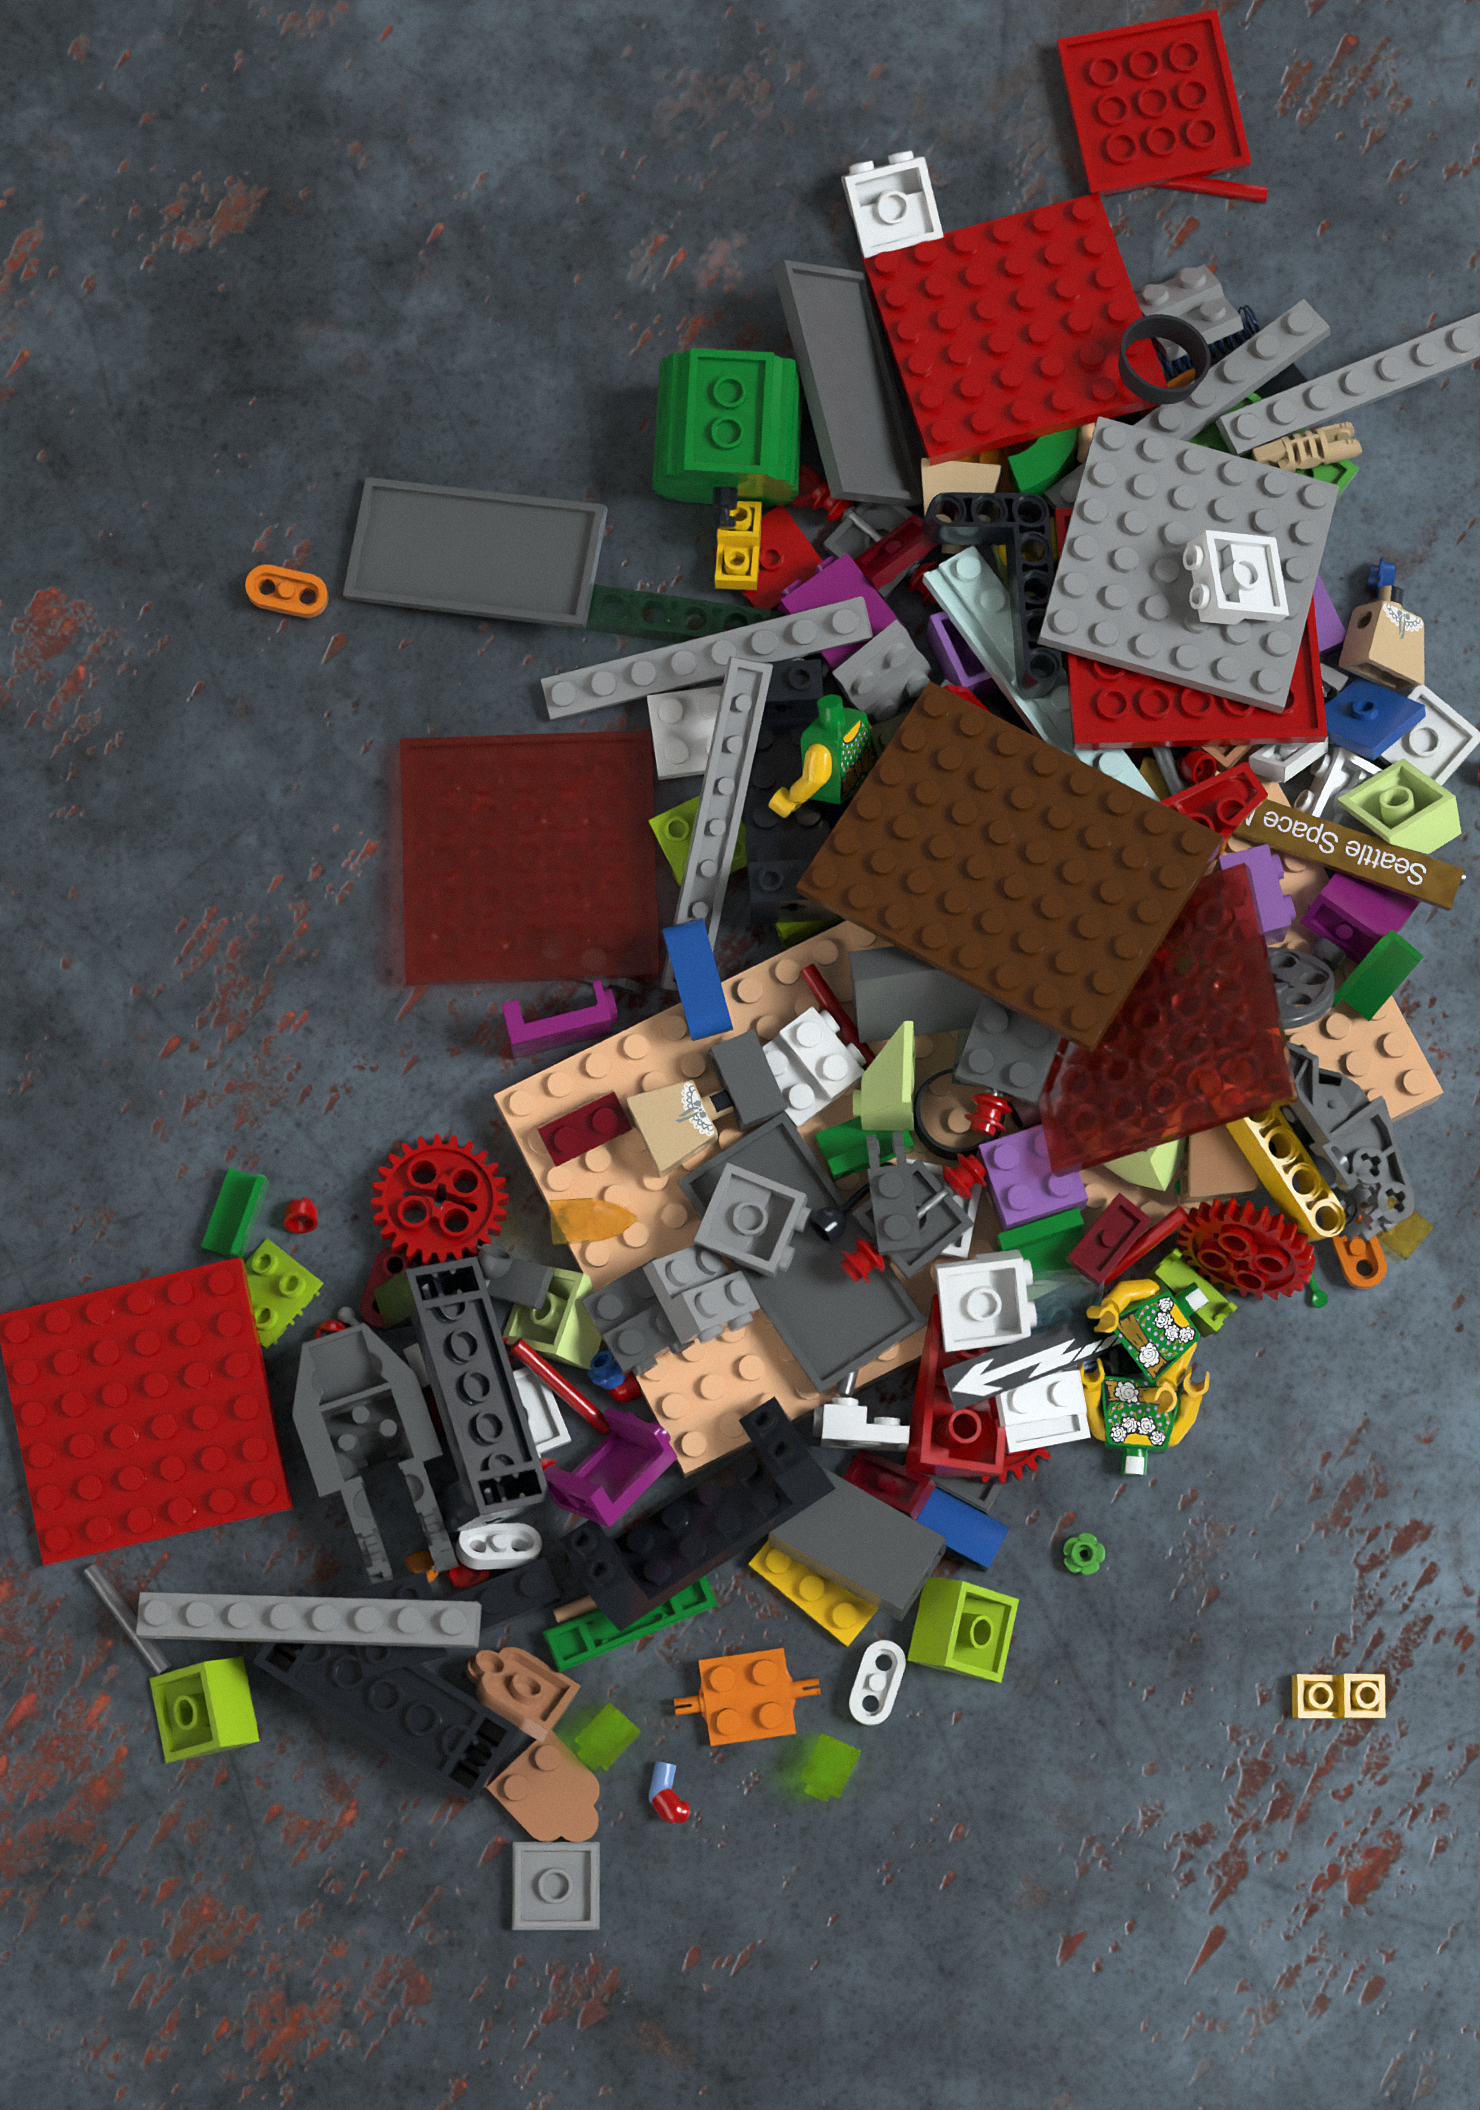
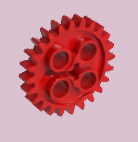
M437 1133L434 1136L433 1145H427L422 1136H419L417 1149L413 1150L409 1145L403 1143L402 1158L392 1153L388 1155V1163L392 1169L379 1167L378 1177L384 1182H373L372 1192L380 1197L371 1199V1209L381 1211L373 1216L374 1226H385L380 1232L381 1240L385 1241L395 1238L392 1243V1253L395 1254L405 1248L407 1249V1263H410L419 1255L422 1256V1266H427L430 1264L431 1259H437L438 1263H443L450 1258L453 1261L460 1260L465 1253L469 1257L478 1256V1245L482 1247L483 1244H492L488 1234L500 1237L502 1227L495 1221L507 1220V1211L501 1208V1206L508 1204L509 1194L499 1192L506 1187V1179L504 1177L493 1178L499 1172V1164L496 1162L485 1166L488 1157L486 1150L473 1155V1141L470 1140L463 1148L457 1147V1135H453L448 1145L442 1144L441 1137ZM427 1171L435 1178L428 1184H420L413 1179V1176L418 1172ZM468 1180L473 1182L476 1188L472 1192L462 1193L456 1190L454 1185L459 1181ZM410 1192L413 1196L404 1197L403 1193ZM438 1196L446 1198L441 1207L434 1206ZM475 1206L477 1210L473 1212L469 1211L467 1208ZM417 1210L425 1215V1219L419 1223H409L403 1216L409 1211ZM459 1219L467 1227L460 1232H451L445 1227V1224L450 1220Z
M1215 1198L1212 1206L1202 1201L1198 1209L1191 1207L1188 1213L1189 1220L1181 1225L1177 1238V1243L1181 1244L1179 1251L1183 1255H1187L1186 1265L1198 1266L1196 1270L1198 1275L1208 1274L1211 1276L1209 1281L1211 1285L1221 1282L1225 1284V1292H1229L1233 1288L1239 1289L1241 1297L1244 1298L1248 1292H1252L1258 1300L1263 1299L1264 1293H1267L1274 1300H1278L1280 1293L1287 1297H1292L1294 1290L1301 1292L1304 1284L1309 1283L1316 1256L1312 1255L1314 1245L1306 1244L1308 1235L1296 1233L1298 1227L1296 1223L1284 1224L1283 1214L1273 1217L1268 1214L1269 1207L1264 1206L1260 1210H1256L1251 1201H1247L1245 1207L1239 1206L1234 1198H1230L1228 1205Z

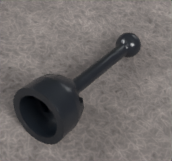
M883 1162L880 1165V1167L891 1166L893 1164L891 1162ZM869 1181L839 1209L835 1207L821 1208L808 1219L813 1231L824 1242L833 1244L842 1235L846 1228L845 1214L870 1192Z

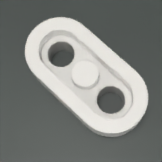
M523 1523L492 1524L461 1531L455 1546V1552L458 1559L472 1569H513L537 1560L542 1548V1539L534 1528ZM512 1548L519 1549L520 1551L516 1552Z
M887 1640L877 1641L871 1644L864 1653L849 1699L850 1712L854 1719L861 1724L868 1726L880 1724L889 1716L906 1666L904 1652L894 1642ZM881 1655L888 1656L892 1661V1667L887 1671L879 1670L875 1663L877 1657ZM873 1696L878 1700L879 1706L876 1711L867 1712L864 1710L862 1701L865 1697Z

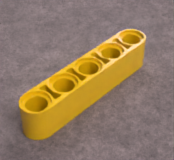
M1230 1054L1206 1063L1200 1073V1084L1203 1091L1289 1224L1296 1223L1298 1225L1296 1233L1307 1234V1242H1316L1338 1235L1344 1229L1346 1223L1343 1207L1250 1062L1239 1054ZM1223 1068L1230 1075V1084H1227L1223 1079ZM1246 1104H1248L1253 1111L1252 1121L1247 1117L1245 1110ZM1269 1140L1275 1144L1276 1157L1269 1150ZM1293 1176L1298 1180L1300 1188L1299 1193H1297L1293 1188ZM1316 1212L1322 1218V1229L1318 1227L1315 1221Z

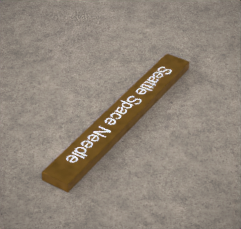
M1144 756L1139 770L1140 774L1160 801L1170 797L1171 795L1156 759ZM1181 775L1182 780H1183V782H1184V784H1185L1186 789L1189 788V787L1194 786V784L1188 782V781ZM1268 799L1232 833L1261 845L1268 844L1270 848L1447 911H1450L1465 870Z

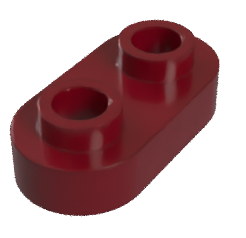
M388 1246L381 1250L375 1259L360 1302L361 1314L366 1323L373 1328L385 1329L381 1314L373 1309L376 1302L373 1290L402 1271L417 1267L415 1258L410 1263L406 1262L407 1249L405 1248L394 1254L392 1253V1246ZM399 1259L403 1262V1269L399 1273L388 1271L387 1266L391 1260Z

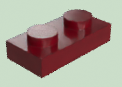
M915 513L853 560L876 591L892 582L898 574L918 559L926 556L932 548L938 545L928 540L922 530L923 519Z
M613 1089L536 1127L556 1167L632 1130Z
M1119 1192L1065 1258V1261L1098 1287L1151 1223L1152 1219Z
M861 1448L842 1478L913 1520L917 1519L936 1487L932 1478L921 1473L905 1471L904 1466Z

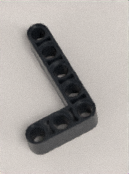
M939 493L931 500L922 523L923 533L928 540L941 545L1006 546L1016 681L1020 691L1027 697L1034 699L1044 698L1052 691L1062 669L1061 650L1037 644L1038 638H1034L1028 632V630L1040 632L1055 578L1047 503L1043 498L1032 493ZM936 515H946L952 522H943ZM977 515H986L993 522H983ZM1019 515L1030 517L1034 523L1022 521ZM1022 553L1031 554L1038 561H1028L1022 556ZM1025 592H1034L1041 600H1033ZM1031 669H1040L1047 674V677H1038L1034 675Z

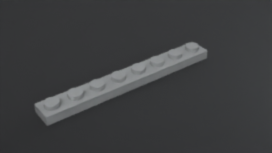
M1305 299L1301 300L1211 367L1206 377L1188 398L1178 403L1160 405L1134 426L1183 441H1189L1330 335V326ZM1085 462L1044 492L1045 501L1054 511L1055 508H1073Z
M1480 312L1219 417L1216 424L1230 453L1240 457L1252 452L1254 448L1269 444L1281 437L1297 434L1480 360Z
M861 596L541 679L550 720L555 721L644 698L647 695L660 694L725 677L729 656L758 662L789 661L873 639V633L865 599Z
M729 656L673 922V925L703 918L712 952L773 665ZM667 951L660 986L664 989L679 991Z
M140 1592L136 1635L140 1638L478 1648L481 1604L466 1601Z

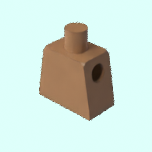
M1189 1117L1187 1121L1184 1158L1180 1166V1203L1211 1201L1215 1198L1220 1200L1244 1197L1255 1192L1257 1189V1177L1259 1176L1223 1122L1202 1117ZM1271 1152V1154L1274 1157H1276V1152Z

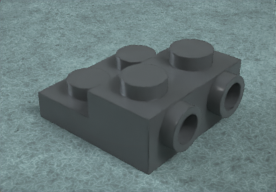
M656 1257L581 1300L624 1376L633 1371L634 1375L638 1377L658 1365L655 1359L669 1350L673 1355H676L695 1344V1341L692 1340L681 1345L643 1270V1267L656 1260Z

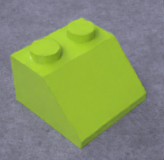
M929 1577L922 1590L907 1660L942 1671L1002 1683L1019 1599L964 1581Z
M243 1657L205 1661L150 1678L166 1763L232 1750L260 1741Z

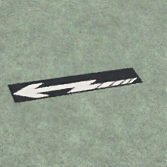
M1085 1315L943 1369L954 1411H957L1118 1349L1124 1345L1114 1331L1095 1332L1094 1328L1100 1323V1318H1088Z

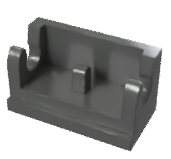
M754 1029L710 1047L707 1056L721 1088L725 1089L734 1109L732 1114L740 1132L767 1122L787 1109L786 1102Z

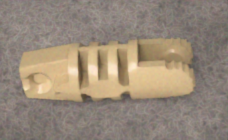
M1348 421L1317 428L1314 430V433H1311L1309 430L1301 434H1292L1291 438L1284 436L1269 444L1254 448L1252 450V461L1295 473L1297 468L1303 471L1308 468H1316L1320 463L1324 466L1357 457L1361 454L1362 448L1359 441L1351 438L1354 436L1353 433L1355 431L1351 422L1349 423Z

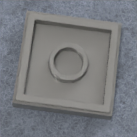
M513 1842L512 1930H600V1842Z

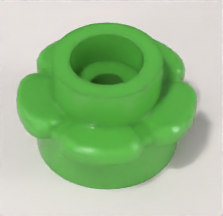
M1080 1533L1076 1538H1069L1063 1547V1553L1066 1556L1064 1563L1073 1573L1081 1572L1083 1575H1091L1099 1569V1563L1105 1559L1104 1546L1097 1542L1094 1535L1089 1533ZM1086 1550L1088 1556L1086 1558H1082L1080 1556V1551Z

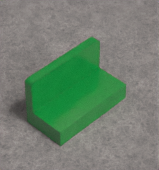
M1391 929L1372 948L1334 994L1332 1007L1335 1008L1344 1000L1366 1020L1370 1021L1424 956Z
M861 1116L818 1132L816 1140L832 1181L840 1180L870 1168L866 1136L876 1135L880 1147V1164L895 1159L896 1153L893 1152L891 1139L893 1132L897 1131L862 1130ZM908 1129L902 1132L905 1153L908 1154L913 1152L914 1143Z
M228 1168L201 1244L203 1250L229 1259L238 1257L244 1259L270 1185L267 1176L258 1173L256 1177Z
M1078 1207L999 1233L996 1236L995 1242L999 1252L1018 1249L1023 1260L1029 1259L1033 1281L1074 1268L1065 1261V1258L1084 1236L1082 1230L1084 1221Z

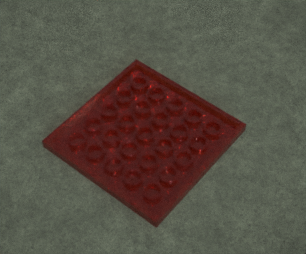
M651 730L400 739L405 972L407 986L659 977L655 834L648 820L654 818Z
M1245 862L1202 877L1093 1053L1061 1037L1038 1101L1051 1172L1059 1178L1299 1101L1252 873Z

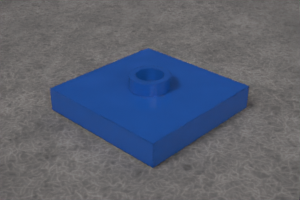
M1360 677L1324 706L1329 742L1373 761L1426 717L1424 704Z

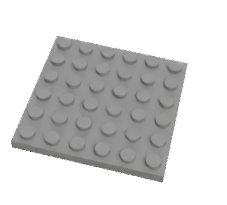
M1098 416L1037 644L1269 711L1282 713L1285 708L1339 485ZM1205 530L1276 537L1289 616L1280 622L1244 618L1236 625L1200 622L1198 609L1192 608L1189 600L1190 591L1194 586L1192 570H1187L1183 564V554L1187 543Z

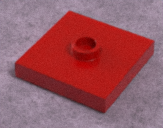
M783 505L777 506L761 518L757 590H740L760 619L778 608L782 599L780 594L785 588L799 579L804 584L816 575L814 569L823 562ZM718 547L714 549V554L716 557Z

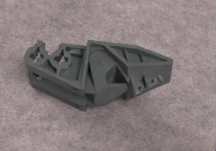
M1240 1018L1207 1038L1216 1059L1230 1054H1239L1250 1062L1329 1187L1333 1183L1338 1185L1331 1190L1338 1201L1343 1200L1346 1203L1344 1209L1346 1223L1344 1229L1338 1234L1340 1238L1346 1236L1348 1240H1351L1354 1237H1360L1366 1242L1382 1230L1385 1233L1412 1214L1415 1207L1414 1193L1388 1108L1382 1095L1370 1101L1361 1087L1342 1073L1319 1068V1056L1308 1052L1305 1045H1297L1281 1039ZM1223 1068L1222 1075L1227 1084H1230V1075ZM1246 1104L1245 1110L1247 1117L1252 1121L1253 1111L1248 1104ZM1269 1140L1270 1152H1276L1275 1144ZM1394 1195L1398 1202L1395 1203L1394 1208L1389 1210L1386 1201L1388 1197ZM1359 1215H1361L1362 1218L1360 1219L1362 1221L1356 1224L1354 1221H1356L1359 1218Z
M365 1323L303 1343L292 1416L320 1498L344 1499L372 1584L377 1585L395 1580L366 1493L368 1489L359 1470L398 1456L400 1458L399 1468L406 1478L437 1572L441 1573L458 1567V1562L427 1473V1469L443 1456L415 1372Z

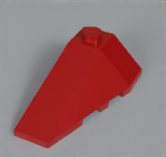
M1243 762L1159 802L1223 835L1225 840L1267 799L1269 794L1248 763Z
M938 1294L932 1295L909 1425V1443L907 1446L905 1471L945 1477L1001 1476L1003 1474L1006 1429L1000 1425L995 1396L954 1411L943 1369L985 1354L987 1347L945 1351Z

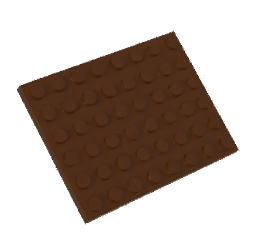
M929 681L798 882L796 889L797 893L1093 1053L1223 846L1224 836Z

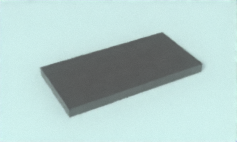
M783 260L774 265L773 270L831 497L916 507L924 503L923 485L867 273Z
M366 477L343 596L346 600L586 629L608 509L605 504Z
M785 1111L677 1181L679 1187L702 1220L727 1163L807 1194L808 1201L805 1207L812 1209L810 1217L821 1208L835 1207L839 1209L846 1202ZM851 1209L845 1214L846 1228L833 1244L824 1242L813 1231L809 1222L803 1233L795 1230L789 1246L795 1248L791 1264L787 1272L778 1270L775 1279L738 1265L733 1259L728 1258L736 1271L741 1270L759 1306L819 1395L837 1385L851 1373L860 1370L925 1327L928 1323L885 1259V1271L881 1272L872 1269L868 1273L870 1282L868 1285L861 1279L854 1283L839 1265L844 1260L840 1253L841 1250L850 1254L857 1249L856 1238L865 1239L872 1243L868 1233L852 1215L853 1211ZM854 1356L855 1360L848 1364L850 1358Z

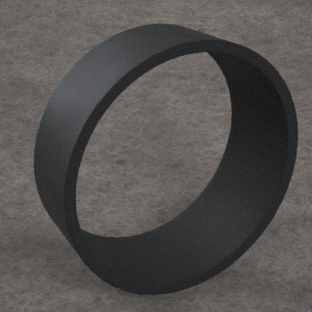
M1154 314L1136 320L1127 328L1121 342L1118 368L1123 382L1136 396L1151 403L1167 405L1181 402L1195 391L1209 371L1211 355L1206 340L1191 324L1175 316ZM1157 337L1172 341L1183 348L1190 356L1195 368L1194 383L1176 389L1152 385L1143 380L1132 369L1127 360L1126 350L1134 342L1144 338Z
M957 1068L943 1070L931 1076L919 1088L914 1099V1130L918 1138L933 1154L954 1161H958V1153L965 1157H968L970 1154L976 1157L979 1145L996 1140L1001 1135L1000 1131H995L994 1136H987L973 1146L952 1148L937 1142L926 1131L920 1114L922 1097L934 1080L948 1073H956ZM1002 1114L999 1122L1003 1126L1005 1122V1114Z

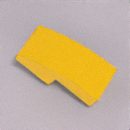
M737 501V509L731 510L729 516L736 517V526L733 529H718L717 531L718 549L715 589L757 590L762 502Z
M1385 1674L1292 1675V1719L1386 1718Z

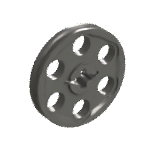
M1276 947L1247 949L1227 955L1212 965L1206 975V1002L1214 1014L1229 1023L1240 1018L1263 1030L1293 1029L1320 1019L1331 1009L1334 1003L1335 978L1331 969L1323 961L1301 951ZM1235 971H1248V972H1246V973H1237V972H1235ZM1307 983H1317L1318 985H1306V984H1307ZM1222 992H1233V994H1223ZM1302 1004V1005H1306V1006H1298V1007H1296V1006H1292V1005ZM1250 1009H1262V1010H1261V1011H1251Z

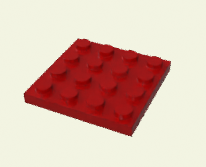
M1217 9L1057 39L1056 47L1089 195H1109L1182 179L1250 168L1252 161Z

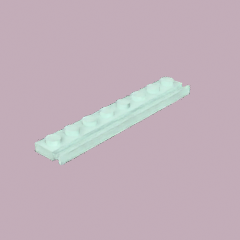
M974 545L941 563L932 572L928 571L923 574L922 581L941 608L948 614L949 619L986 670L991 674L996 684L1035 737L1152 799L1160 801L1122 748L1073 750L1067 672L1063 667L1052 691L1044 698H1029L1020 691L1016 681L1010 595ZM1028 630L1031 636L1039 638L1036 630ZM1036 668L1031 669L1034 675L1041 678L1047 677L1044 671Z

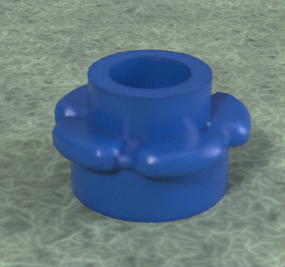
M1384 557L1380 558L1379 565L1370 566L1368 589L1376 590V598H1378L1380 587L1394 586L1396 563L1384 562Z
M609 1350L596 1354L590 1363L591 1370H588V1376L592 1379V1383L601 1386L605 1390L618 1387L628 1376V1374L623 1375Z

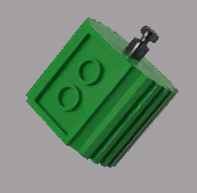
M690 348V351L683 353L673 352L668 357H664L659 364L652 484L653 489H656V493L662 494V497L666 499L678 500L684 503L712 504L713 509L719 510V515L711 517V524L714 528L720 530L733 529L736 526V517L729 516L731 510L737 509V501L762 502V507L786 505L789 501H794L795 497L799 494L804 388L796 361L791 358L778 357L774 355V352Z

